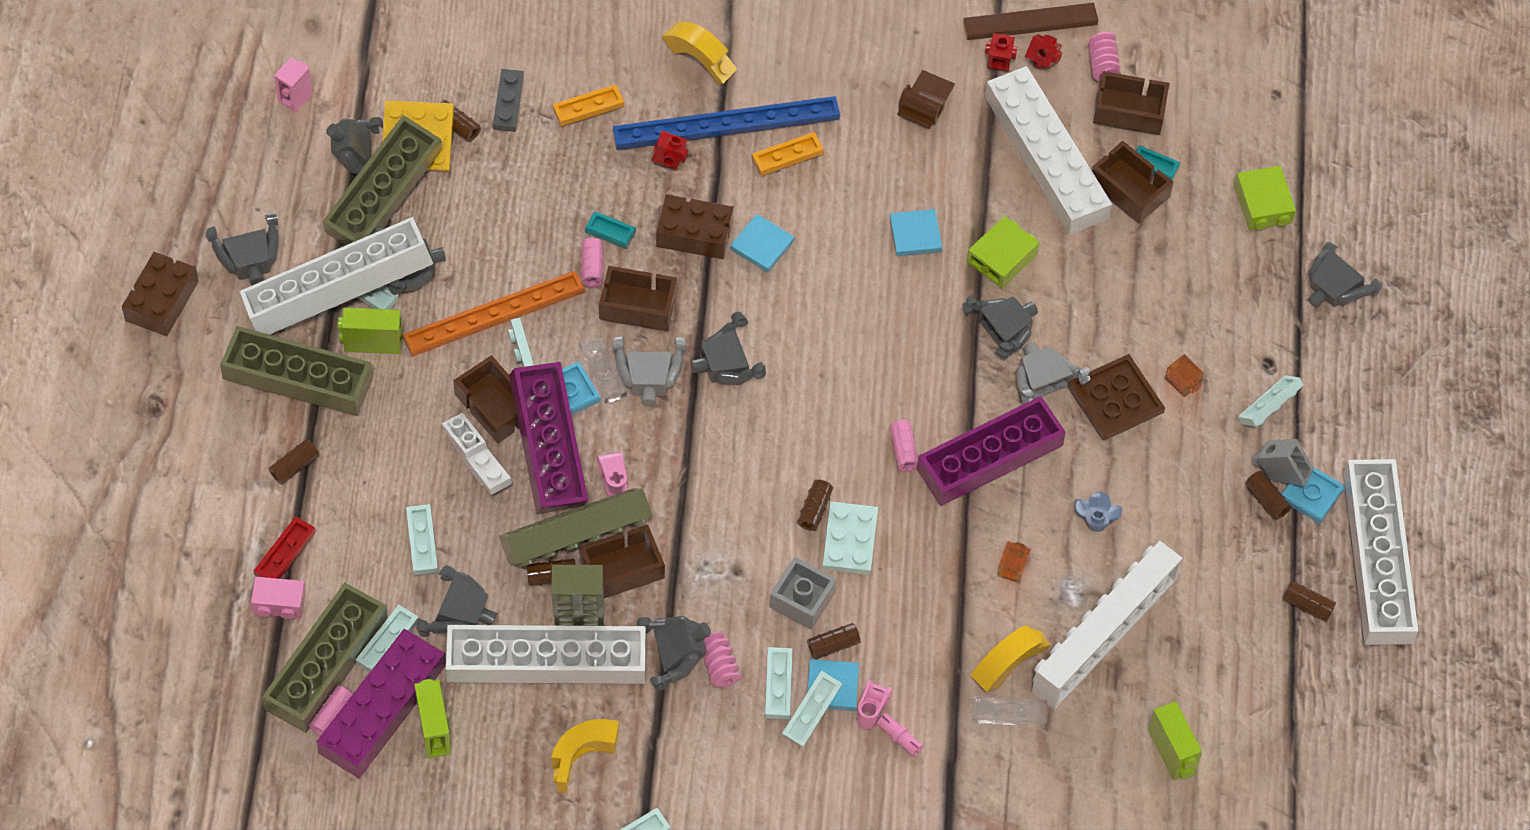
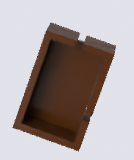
M1103 71L1093 123L1160 135L1170 83L1150 79L1147 95L1145 96L1142 95L1145 78Z
M1121 141L1109 152L1108 156L1105 155L1091 169L1108 198L1139 223L1171 196L1174 183L1158 169L1155 172L1153 184H1151L1155 166L1124 141Z
M666 194L656 231V247L724 259L733 224L734 206L696 199L686 202L685 197Z
M154 251L135 282L134 291H130L122 305L125 321L167 337L199 282L196 267L179 260L174 263L173 258Z
M608 266L599 302V319L668 331L677 294V277L656 274V290H653L652 273Z
M492 355L453 380L455 396L467 409L470 407V413L497 443L512 434L515 426L519 429L509 374Z
M648 524L627 531L628 547L626 548L623 533L579 547L581 565H603L604 598L665 578V564Z

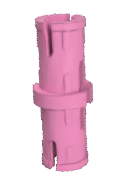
M885 713L883 715L884 719L880 717L877 725L892 737V741L895 744H900L912 757H915L917 755L916 751L919 753L923 748V744L919 743L908 733V728L899 725L888 713Z

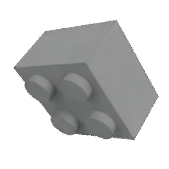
M794 557L771 592L769 607L812 630L836 593L837 579Z

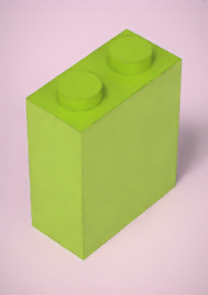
M1281 165L1237 173L1234 187L1248 230H1263L1267 227L1286 226L1293 223L1296 209Z
M1004 216L968 250L967 263L1002 289L1038 255L1040 242H1038L1035 236L1021 229L1018 223Z
M343 308V317H338V331H340L339 341L344 343L345 352L401 354L403 329L400 310Z
M432 679L423 680L415 684V692L426 757L428 759L450 755V736L440 681Z
M1177 701L1154 709L1148 731L1173 781L1179 778L1184 780L1192 777L1197 770L1202 750Z

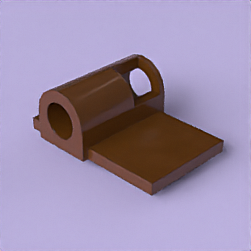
M922 70L912 88L908 84L905 86L899 100L897 115L930 129L933 124H936L943 112L945 102L955 83Z

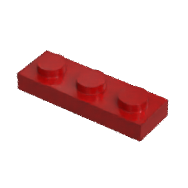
M295 516L253 570L256 577L280 579L316 533V528Z

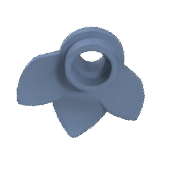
M1103 492L1093 493L1089 501L1076 499L1074 507L1077 515L1085 518L1088 527L1093 531H1103L1109 525V522L1118 520L1122 515V507L1111 505L1109 496Z

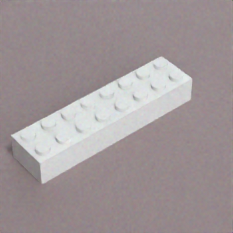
M1023 67L987 81L985 91L987 102L1067 233L1071 235L1108 220L1112 208L1111 201L1028 67Z
M411 217L240 291V294L255 330L271 335L276 331L292 326L297 322L313 317L318 313L336 307L395 280L402 279L404 276L418 270H422L432 265L433 262L415 220Z
M1396 459L1348 460L1344 471V482L1364 644H1413L1418 633Z
M1161 541L1154 547L1152 545L1149 546L1142 556L1143 559L1139 563L1134 562L1127 571L1128 575L1124 579L1120 577L1114 583L1111 593L1109 595L1104 594L1097 602V607L1093 612L1089 610L1083 616L1082 623L1077 628L1074 626L1066 635L1067 639L1062 644L1057 643L1050 652L1051 656L1046 661L1042 659L1035 667L1034 671L1036 674L1032 679V682H1034L1032 693L1053 710L1065 700L1177 580L1183 558Z
M448 625L446 652L447 682L645 684V626Z

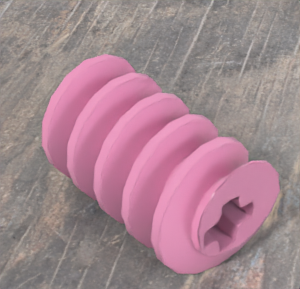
M1111 32L1098 33L1091 37L1088 42L1093 70L1092 75L1098 82H1101L1103 71L1121 74L1119 71L1120 65L1118 64V50L1116 49L1117 43L1115 42L1116 36Z
M723 632L711 633V635L704 638L707 650L706 655L703 656L704 663L707 667V673L710 675V682L716 687L729 686L742 678L740 673H736L739 670V666L733 664L736 661V657L731 655L733 648L728 647L730 640L723 638L725 636Z

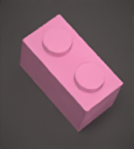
M291 57L274 75L278 102L294 112L313 94L309 67L302 61L298 62Z
M255 577L251 599L253 614L261 617L281 616L284 619L302 618L306 596L304 581Z

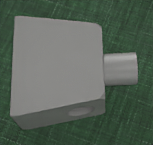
M1297 439L1269 440L1265 443L1261 453L1257 452L1253 456L1254 466L1263 467L1267 476L1276 482L1305 487L1314 470Z

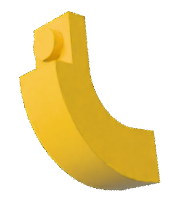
M687 21L676 22L661 36L674 54L685 52L697 58L718 84H724L737 70L726 55L728 49L713 34L697 24Z
M1025 625L999 642L981 660L970 675L986 692L1000 688L1006 678L1019 664L1033 655L1045 652L1051 644L1045 639L1041 631Z
M609 719L588 720L575 725L562 735L555 745L551 756L552 768H555L553 782H557V792L567 793L572 767L580 756L593 751L615 754L619 735V721Z

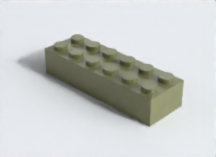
M402 115L323 220L324 232L344 245H348L374 234L378 227L383 228L442 150L441 139Z
M236 326L220 364L224 380L355 416L359 413L373 378L371 362Z
M632 488L501 534L499 538L507 562L523 567L534 563L533 558L546 559L556 555L555 550L568 551L579 547L578 542L588 541L590 543L602 539L601 534L603 533L613 535L624 531L623 526L633 525L635 527L647 523L646 518L651 517L652 513L643 488Z
M552 565L551 595L555 626H604L603 565Z
M344 582L262 696L264 710L306 733L309 730V724L315 717V714L321 709L322 704L326 702L338 685L340 686L355 665V659L386 621V605Z

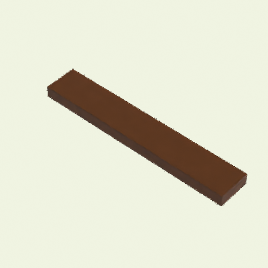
M1093 2L963 18V25L967 40L992 38L993 33L1017 35L1098 25L1099 20Z

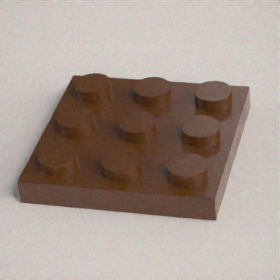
M1130 354L1090 371L1088 375L1091 380L1083 385L1080 384L1078 378L1068 381V388L1103 441L1165 412L1164 405Z

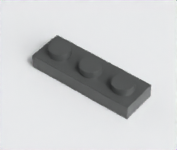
M501 69L493 130L516 132L524 71Z

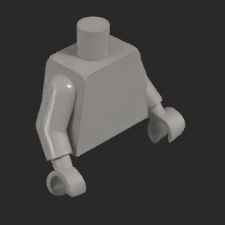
M623 336L615 337L612 342L613 351H616L617 370L623 384L627 388H631L633 396H641V403L643 405L653 406L656 403V396H665L667 388L673 387L681 370L684 357L682 352L686 350V341L683 338H675L676 351L673 355L672 352L627 351L626 357V354L623 352Z
M1030 342L1023 347L1026 355L1021 358L1020 366L1016 369L1017 388L1021 394L1023 404L1039 396L1042 397L1068 387V381L1072 380V377L1078 378L1081 385L1091 380L1088 375V367L1081 369L1072 364L1062 354L1056 353L1052 347L1039 350L1035 342Z

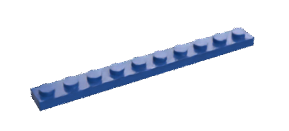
M836 96L617 125L613 126V135L616 150L655 145L661 130L687 140L840 120V112Z

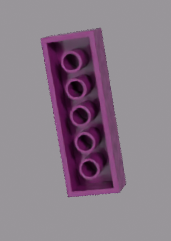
M561 361L514 368L509 378L536 514L584 506L588 501Z
M1039 396L918 455L917 471L939 504L943 506L1062 447L1066 432L1044 399Z
M403 629L316 741L318 753L360 779L416 706L415 684L426 679L435 680L445 668V653L408 630Z

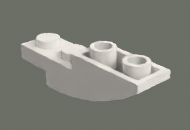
M463 413L442 423L446 434L461 459L481 486L484 485L491 495L512 484L511 477L491 454L485 440Z

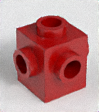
M993 33L991 42L987 41L985 55H988L987 68L1009 72L1011 59L1016 60L1018 47L1014 46L1015 37Z
M1037 34L1032 37L1025 57L1033 60V64L1037 67L1049 68L1059 63L1063 53L1060 51L1062 44L1057 43L1058 39L1053 36Z
M661 130L654 145L651 161L677 170L679 163H684L688 154V150L685 149L687 139Z

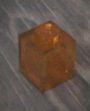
M1184 354L1167 367L1165 380L1185 397L1189 393L1194 394L1201 388L1204 372Z
M1008 541L999 563L997 576L1020 584L1029 560L1031 548L1019 542L1013 543Z

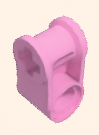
M622 452L597 456L600 475L603 478L607 495L612 496L626 491L627 474Z
M871 679L868 680L858 705L856 717L857 724L861 728L868 730L876 727L884 708H886L893 690L892 687L885 688L874 684ZM864 712H870V713H872L873 715H872V716H867V715H865V714H863V713H864Z

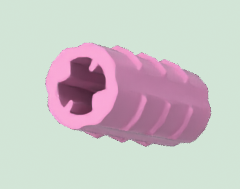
M587 238L582 242V284L591 288L599 287L603 283V243L597 238Z
M907 420L896 421L890 425L895 459L899 470L909 472L917 469L918 453L916 452V443L913 437L914 433L912 432L910 422Z
M338 685L332 694L329 695L326 702L322 704L319 712L315 714V717L309 724V728L315 734L321 736L353 694L348 689Z

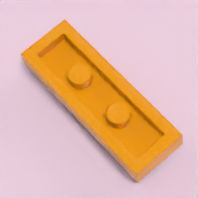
M615 84L554 103L553 111L560 127L622 108L624 107V100Z
M815 132L752 153V160L760 176L823 155L824 149Z

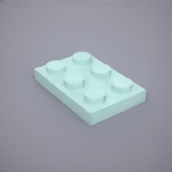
M830 501L823 570L871 574L878 507Z

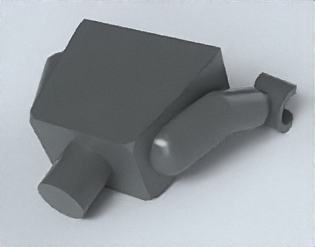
M374 117L369 121L344 118L339 123H333L328 126L326 133L331 137V152L352 174L358 175L371 158L370 130L372 133L379 134V126L383 128L382 118Z
M266 213L265 215L266 222L269 225L267 233L266 229L222 239V244L217 239L215 226L208 228L206 231V238L208 242H212L213 251L219 262L229 273H235L239 280L249 278L252 286L264 281L262 275L269 273L270 264L276 261L278 250V230H276V225H278V219L275 213Z
M378 227L374 232H379L384 228ZM422 238L433 264L404 276L402 279L391 282V285L386 284L389 291L394 295L401 291H415L429 282L431 278H434V263L446 261L443 247L429 250L426 239Z
M1327 242L1315 258L1309 272V278L1311 279L1310 287L1315 292L1308 298V301L1315 308H1318L1324 301H1327L1333 307H1337L1339 304L1346 305L1371 294L1377 296L1382 288V284L1375 278L1370 285H1364V277L1335 254L1334 250L1338 246Z
M968 296L966 303L962 305L967 314L974 309L980 312L979 322L1000 349L996 351L1004 358H1007L1012 352L1021 349L1032 334L1033 320L1031 317L1038 314V309L1032 301L1022 306L1015 297L985 301L975 300L973 296Z
M738 311L731 315L732 321L730 323L728 322L701 345L702 358L691 360L693 373L697 374L707 371L712 383L740 385L753 379V377L760 379L766 375V368L762 362L755 364L752 369H749V364L735 330L738 326L747 325L748 320Z
M446 565L440 570L438 575H442L440 577L441 580H452L437 617L432 623L418 619L416 629L422 637H428L430 632L447 633L448 625H476L478 621L486 625H492L497 613L484 608L488 594L484 592V589L471 576L455 571L452 567Z
M686 616L655 618L654 621H651L648 617H641L637 620V626H645V634L651 629H655L654 634L664 672H668L663 676L650 678L652 685L657 690H664L668 682L671 681L673 683L688 676L698 661L706 655L707 650L704 638L711 635V629L705 622L699 624L689 620Z

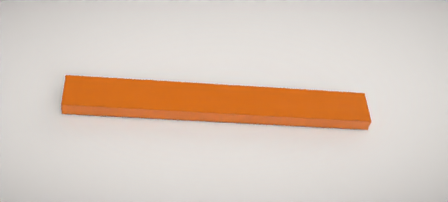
M575 270L402 334L403 340L411 357L505 323L511 319L585 293V288Z

